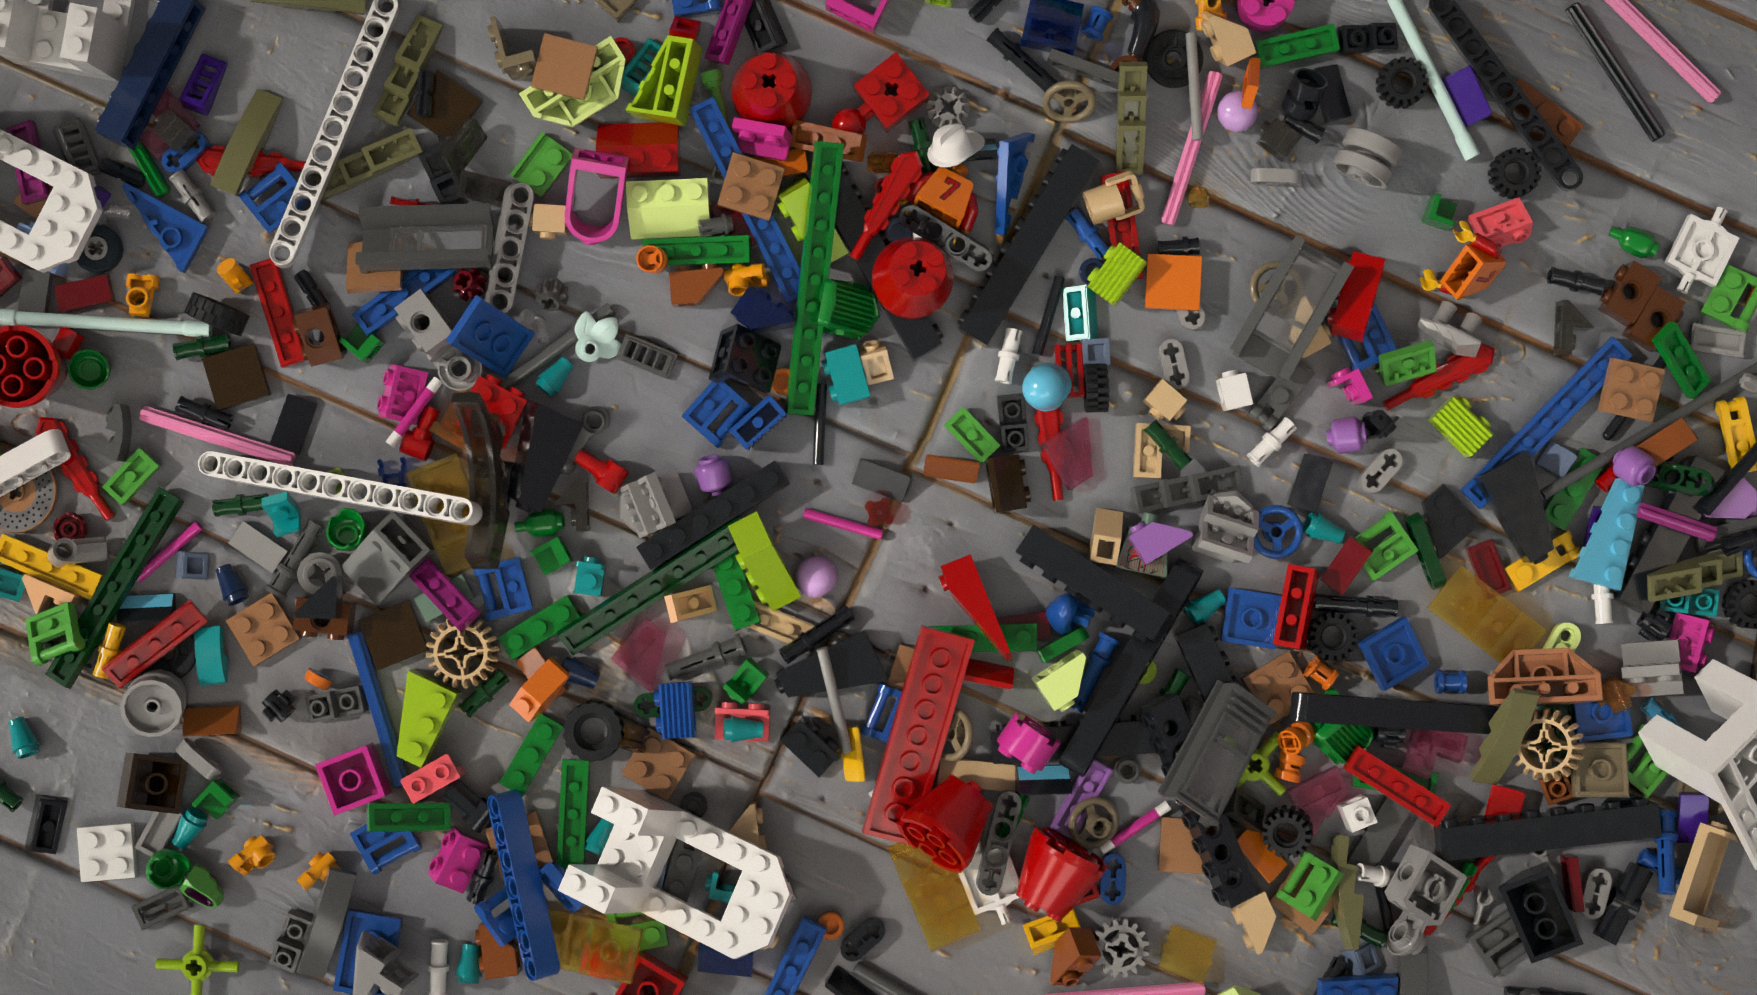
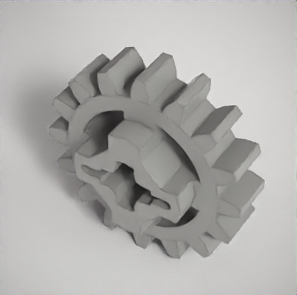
M1113 917L1111 925L1103 921L1104 929L1102 931L1099 929L1094 930L1098 936L1095 940L1101 953V957L1095 962L1096 966L1103 963L1102 972L1106 973L1111 969L1112 976L1115 978L1118 972H1122L1124 978H1126L1128 975L1127 971L1130 969L1135 974L1138 973L1135 966L1137 964L1144 966L1145 962L1141 958L1142 956H1149V952L1144 949L1145 946L1149 945L1148 939H1141L1146 934L1144 930L1136 931L1138 924L1134 921L1129 926L1128 920L1123 917L1121 923H1118L1116 918ZM1116 931L1115 935H1113L1110 938H1106V936L1109 933ZM1129 932L1135 936L1137 945L1128 941ZM1120 942H1122L1126 948L1121 949L1120 953H1117L1114 946H1119ZM1102 950L1111 953V963L1104 958ZM1129 957H1134L1128 963L1123 964V962Z

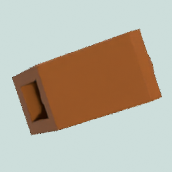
M718 264L702 265L700 270H691V266L675 267V272H669L672 306L701 305L724 278L725 270L718 268Z
M481 922L478 925L479 929L475 930L477 946L481 945L482 956H479V968L481 973H485V980L519 975L522 971L519 944L512 939L506 945L500 947L484 923Z
M1069 927L1055 942L1050 977L1052 985H1064L1065 987L1076 985L1079 979L1092 969L1095 962L1101 957L1091 928Z

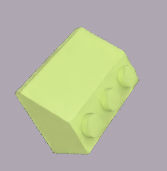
M708 178L626 181L627 213L631 240L701 237L698 226H700L698 225V220L711 218L710 183Z
M1077 649L1031 678L1047 704L1054 711L1059 709L1062 712L1074 705L1073 699L1079 694L1086 656Z

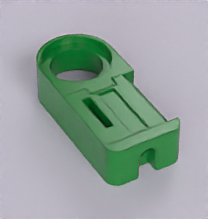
M1079 626L1069 634L1063 635L1039 648L1036 652L1041 662L1045 663L1090 638L1084 626Z

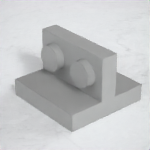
M1679 639L1621 643L1623 666L1621 667L1622 679L1625 678L1628 698L1684 694Z

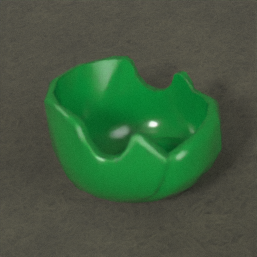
M88 348L73 354L68 363L67 370L71 381L79 388L93 390L102 387L110 376L111 367L108 358L102 352Z
M341 508L337 515L330 517L326 529L328 542L340 551L355 550L368 534L365 518L357 510L350 508Z
M163 848L156 851L150 857L145 872L148 881L158 889H170L178 884H182L184 876L187 872L191 871L192 867L189 858L179 850Z

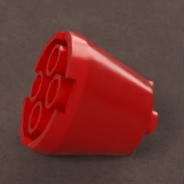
M764 52L749 58L740 66L732 82L731 96L734 108L740 118L782 125L790 130L795 120H803L808 113L812 99V86L806 70L797 60L779 52Z
M905 237L893 241L880 252L874 263L871 279L874 292L887 311L905 319H920L933 314L944 305L952 291L954 275L948 256L938 245L920 237ZM916 263L919 264V276H914V270L911 269Z
M22 325L0 327V405L11 408L30 407L55 393L66 379L67 370L63 358L51 340L42 332L31 327Z
M950 774L946 780L909 808L902 815L897 825L902 836L914 849L919 847L925 854L933 857L932 862L948 871L961 873L972 862L993 805L981 794L982 788L973 781L966 783Z
M1036 825L1030 836L1016 895L1025 900L1024 905L1036 912L1041 908L1047 912L1050 918L1061 922L1103 877L1108 864L1096 853L1092 852L1089 855L1088 850L1079 846L1065 835L1045 826L1041 831V828Z

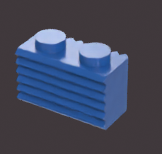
M769 394L736 423L729 432L746 450H751V446L755 447V443H759V439H763V436H767V432L775 429V425H779V421L783 422V418H787V414Z
M693 681L658 684L659 689H654L655 706H660V716L656 717L657 733H662V739L695 737L697 731Z

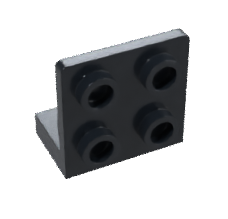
M740 324L724 329L720 332L709 380L720 383L734 378L767 394L771 392L781 345Z
M802 716L780 741L814 774L820 777L834 761L837 762L841 758L840 745L831 736L825 738L820 733L821 727L811 717L806 720Z

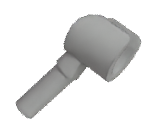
M1542 850L1539 855L1534 851L1529 852L1533 857L1540 858L1543 863L1547 862L1553 875L1559 872L1547 856L1548 850Z
M1477 885L1473 890L1477 900V908L1473 919V924L1475 925L1480 924L1483 909L1493 901L1489 887H1487L1486 893L1481 894L1480 886Z

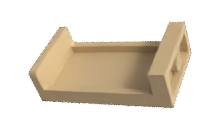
M1712 821L1711 825L1700 822L1669 914L1670 917L1694 926L1713 931L1717 930L1719 921L1705 916V912L1729 840L1733 839L1741 842L1734 828Z

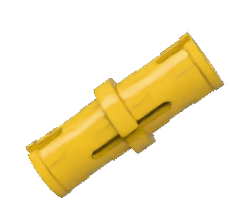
M115 622L108 623L103 643L98 647L99 656L92 673L94 676L110 679L102 670V666L121 652L119 648L126 626Z

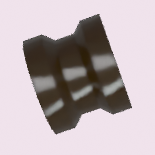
M624 725V738L620 740L619 747L630 752L645 753L646 746L644 743L645 739L649 737L650 731L636 725Z

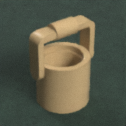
M1132 171L1110 177L1105 180V184L1083 192L1084 202L1094 225L1113 218L1122 220L1141 213L1145 209L1143 202L1145 195L1141 182L1137 181ZM1130 179L1134 200L1137 201L1138 205L1125 210L1116 184Z

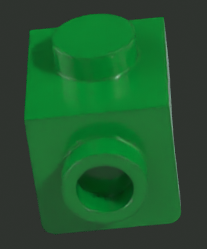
M749 657L733 677L724 684L723 689L727 691L728 696L732 700L744 704L756 693L770 674Z

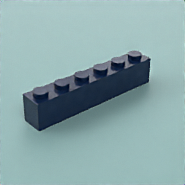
M158 0V6L151 19L148 20L140 41L135 45L133 55L128 65L123 69L115 90L110 94L109 102L103 114L99 116L94 131L113 143L133 151L135 150L206 9L198 0Z

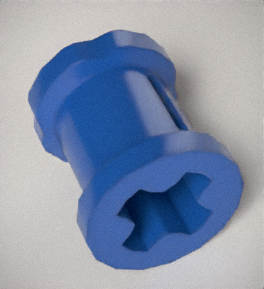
M1092 6L1090 10L1092 14L1086 26H1082L1081 33L1093 40L1102 41L1104 38L1102 35L1108 21H1112L1114 16L1104 8Z
M1436 670L1434 676L1435 692L1437 694H1442L1443 691H1458L1459 694L1466 693L1467 675L1465 670H1460L1458 673Z

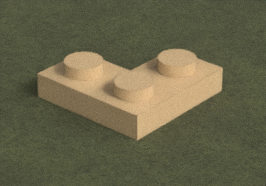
M1136 423L1133 477L1160 479L1162 467L1160 447L1143 431L1150 424ZM1161 424L1171 437L1175 436L1178 439L1176 442L1186 453H1189L1191 426Z

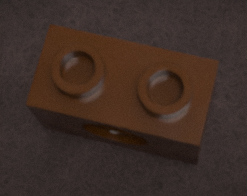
M1636 261L1625 265L1622 264L1614 274L1616 281L1611 288L1608 287L1603 292L1600 298L1602 304L1598 310L1624 326L1632 325L1636 322L1662 279L1661 276ZM1625 285L1632 290L1631 299L1626 298L1623 294Z
M1657 286L1636 322L1628 325L1622 336L1649 352L1657 350L1651 340L1669 321L1675 323L1680 321L1684 314L1682 308L1686 302ZM1653 314L1658 315L1660 318V325L1658 327L1652 324L1651 317Z
M330 302L299 310L294 315L295 319L292 320L295 333L301 335L304 344L301 345V351L305 361L309 360L310 366L313 367L343 359L346 355L344 345L338 341L341 335ZM318 329L322 331L324 340H315L311 334L312 330Z
M296 597L295 611L310 597ZM342 601V618L330 619L327 626H323L319 622V618H296L294 616L292 630H300L301 636L317 637V633L328 634L327 639L344 640V636H349L353 633L356 603Z

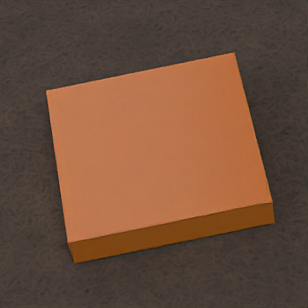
M1147 254L1148 264L1146 265L1144 309L1199 311L1202 256Z

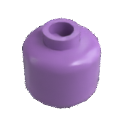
M1357 417L1335 419L1331 424V430H1326L1328 445L1334 446L1335 451L1339 454L1361 451L1363 444L1368 443L1365 422H1360Z
M1636 446L1619 450L1613 458L1614 474L1630 486L1645 485L1655 475L1656 467L1653 457Z
M719 454L700 458L698 460L699 463L694 468L699 489L702 492H710L711 496H717L725 492V488L733 481L728 461L725 458H721Z

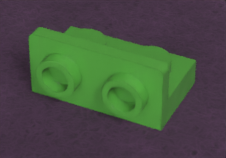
M1431 340L1378 355L1379 367L1376 368V374L1385 387L1437 372L1435 346Z

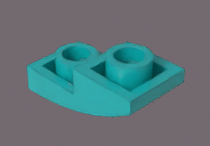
M1702 588V593L1661 600L1660 608L1668 612L1717 617L1720 590Z
M220 625L199 628L195 631V659L198 679L202 687L228 683L229 657L224 655L225 629Z

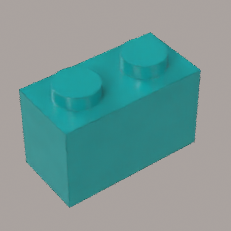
M856 344L825 352L826 359L821 360L825 376L831 375L833 385L828 386L832 402L838 401L840 407L871 398Z

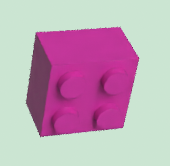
M373 742L315 764L334 816L392 793Z

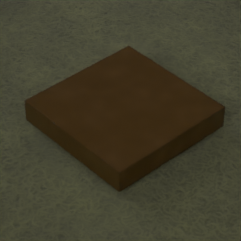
M437 70L434 74L433 93H430L432 97L431 116H417L415 113L416 101L407 112V115L452 146L483 102Z
M255 343L202 359L217 410L221 411L271 395Z
M410 600L358 620L377 670L429 650Z

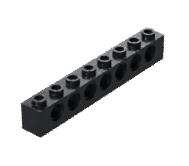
M1165 694L1140 706L1142 723L1151 734L1153 739L1151 740V745L1163 764L1161 769L1165 777L1175 760V748L1178 746L1180 750L1192 728L1180 697L1177 694ZM1166 721L1169 722V730L1167 733H1165L1164 731V724ZM1203 759L1187 792L1194 797L1199 796V800L1207 805L1216 787L1205 759ZM1174 800L1180 806L1183 813L1181 816L1182 822L1193 838L1191 841L1193 849L1200 855L1203 863L1201 868L1206 878L1210 880L1213 888L1211 893L1214 900L1219 905L1233 908L1258 895L1259 893L1228 816L1224 814V811L1218 820L1219 825H1210L1208 831L1205 832L1204 826L1198 822L1201 816L1179 800ZM1219 846V854L1215 857V848ZM1229 871V878L1225 882V873Z

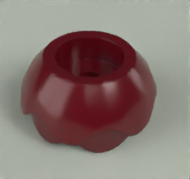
M66 512L54 521V537L56 540L61 538H85L88 532L87 523L79 514ZM70 527H73L72 532L69 531Z

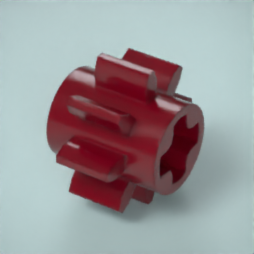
M461 268V272L453 277L455 286L452 290L458 293L459 298L466 302L469 297L473 299L475 295L480 297L483 293H486L484 283L487 281V278L480 275V271L476 268H471L470 272Z

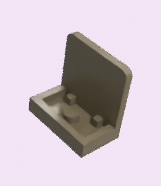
M496 16L490 17L491 25L487 26L491 41L498 48V51L494 52L498 67L502 69L503 74L507 73L511 80L521 78L523 81L533 79L538 59L534 51L529 50L511 55L503 26Z

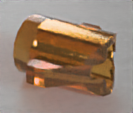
M893 151L871 152L867 159L868 172L871 174L891 173L890 166L894 158L899 157V154Z
M1608 677L1602 685L1603 700L1597 702L1600 707L1609 704L1613 713L1622 712L1634 705L1629 695L1636 693V688L1633 684L1623 681L1618 677Z

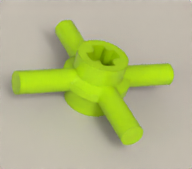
M1277 731L1260 749H1255L1251 759L1254 761L1258 759L1256 762L1258 768L1256 770L1252 768L1248 770L1250 766L1247 765L1236 787L1239 788L1246 780L1258 781L1261 779L1278 796H1281L1287 788L1268 772L1270 765L1268 756L1279 745V733ZM1228 734L1222 736L1224 741L1237 748L1238 743Z
M194 924L193 950L186 953L183 959L157 958L155 966L156 969L182 970L184 976L191 981V995H202L203 981L209 978L213 971L239 972L240 962L214 960L212 955L204 950L205 924Z

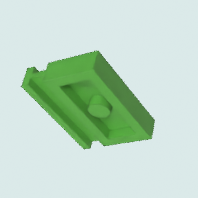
M541 132L510 175L520 183L529 185L533 192L543 199L569 165L573 154L544 132Z

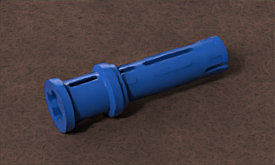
M1101 631L1099 633L1100 639L1094 651L1088 655L1090 662L1082 676L1079 694L1073 699L1075 704L1070 707L1072 709L1076 707V710L1080 713L1084 712V708L1104 668H1108L1111 665L1110 659L1116 647L1122 643Z
M1659 810L1662 837L1653 838L1654 842L1657 843L1658 893L1673 895L1677 893L1674 843L1678 840V834L1675 833V817L1678 816V813L1674 810Z

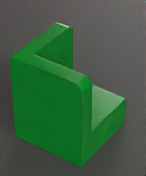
M1435 193L1429 197L1421 223L1448 231L1455 225V221L1452 219L1457 204L1441 199L1442 194Z
M359 324L347 338L341 336L338 340L361 361L369 363L385 344L376 334H371L368 337Z
M556 537L529 552L532 557L536 558L545 575L574 561L562 537Z
M219 778L212 781L191 805L195 808L202 806L217 820L237 801L240 795L224 780Z

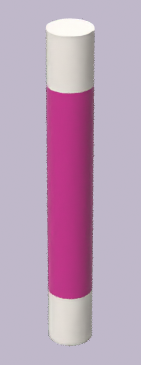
M433 377L385 441L388 445L395 448L443 384L439 379Z
M1166 801L1162 802L1116 833L1099 848L1105 855L1171 810L1170 806Z

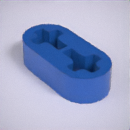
M191 130L186 132L162 155L161 161L164 169L173 174L182 169L187 171L205 149L209 148L208 138L199 131ZM192 138L200 139L198 141L200 145L198 149L190 148L192 146L190 141ZM184 154L178 160L180 163L179 167L170 166L173 163L171 160L172 156L180 157Z
M1108 852L1102 859L1110 863L1111 858H1115L1116 862L1120 863V867L1115 868V876H1111V870L1109 867L1100 879L1099 892L1105 903L1117 905L1124 899L1126 864L1120 854ZM1110 881H1114L1115 889L1119 891V894L1114 895V899H1110L1109 895L1105 893V890L1110 889Z

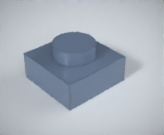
M1109 338L1081 340L1083 366L1084 364L1094 363L1111 365Z

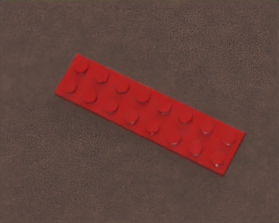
M921 625L863 824V834L910 845L900 833L897 824L909 808L931 792L975 642L973 638Z

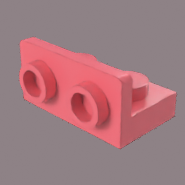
M1520 197L1468 216V222L1473 232L1492 240L1500 249L1512 243H1521L1531 236L1533 221Z
M721 702V706L715 707L714 739L724 740V718L735 716L753 721H763V737L743 741L769 742L770 709L765 708V704L748 703V708L737 707L738 702Z
M445 754L401 779V784L414 804L466 775V772L462 765L456 767L450 755Z

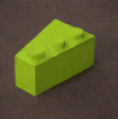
M667 35L651 64L652 68L645 81H641L637 95L625 110L636 119L686 126L703 48L694 39Z
M803 176L780 188L777 193V197L780 200V203L777 205L784 218L790 217L794 224L791 230L798 242L801 240L804 242L810 183ZM834 229L831 263L848 254L836 229Z
M757 511L728 526L739 551V554L735 555L742 570L746 568L749 570L746 572V576L752 587L756 585L759 587L755 591L762 604L767 602L773 612L801 597L794 579L780 553L775 548L772 538L766 532Z
M416 669L407 671L397 757L420 768L429 763L462 691L443 684L441 681Z

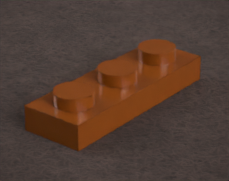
M1519 77L1516 83L1565 149L1569 147L1584 125ZM1512 88L1508 90L1503 98H1508L1513 94ZM1518 106L1514 109L1525 119L1529 116L1528 110L1523 106Z
M795 120L792 124L791 134L793 137L791 147L814 152L815 140L844 144L842 159L863 162L867 135L804 120Z

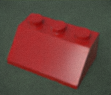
M661 122L598 124L596 151L629 157L626 178L681 176L679 125ZM597 173L600 179L619 178L617 176Z

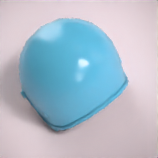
M1042 363L1032 367L1027 373L1022 384V393L1025 400L1035 409L1045 412L1057 409L1067 398L1072 388V381L1069 373L1062 366L1054 363Z

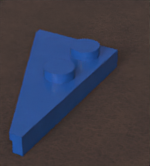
M1025 132L1000 141L997 150L999 163L996 175L995 234H1007L1012 220V216L1008 215L1011 198L1018 199L1024 171L1028 164V159H1026L1024 153L1027 143H1034V133Z
M124 182L122 187L126 192V196L136 206L152 233L157 236L163 249L168 252L177 265V269L186 273L210 228Z

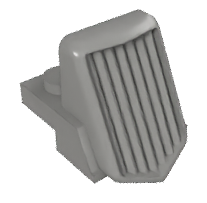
M671 471L658 477L656 472L619 488L621 492L620 519L637 533L639 538L676 523V519L688 515L692 511L691 504L676 471Z
M1238 491L1221 492L1213 496L1208 495L1200 515L1199 527L1192 542V550L1228 563L1239 560L1249 564L1253 558L1254 537L1259 527V511L1253 510V506Z
M367 931L361 933L356 947L353 995H375L379 988L386 995H401L416 982L420 974L397 960L402 953L401 949L381 936L377 938Z

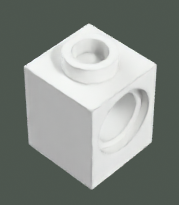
M1237 369L1223 372L1222 378L1216 380L1223 412L1253 405L1246 373L1238 374Z
M1362 794L1336 803L1345 828L1352 833L1378 823L1368 798Z

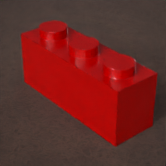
M1353 251L1351 260H1345L1354 268L1336 297V300H1339L1337 308H1331L1327 321V324H1331L1330 334L1363 342L1386 259Z
M1288 564L1273 640L1274 645L1305 651L1320 574L1315 568Z

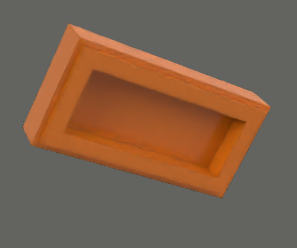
M1251 57L1249 59L1243 78L1242 108L1252 109L1259 87L1260 58Z

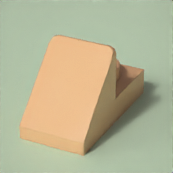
M24 574L22 578L36 614L48 610L51 602L57 605L66 602L79 605L82 600V596L30 574Z
M711 585L664 596L671 623L718 611Z

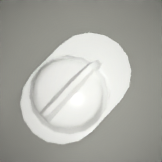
M959 123L948 124L940 127L934 133L927 156L929 161L936 166H956L980 151L984 147L985 140L979 133L966 130L965 126Z

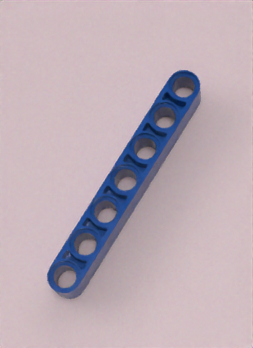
M515 789L490 795L487 800L488 811L526 976L530 981H535L556 975L560 971V962L522 796Z

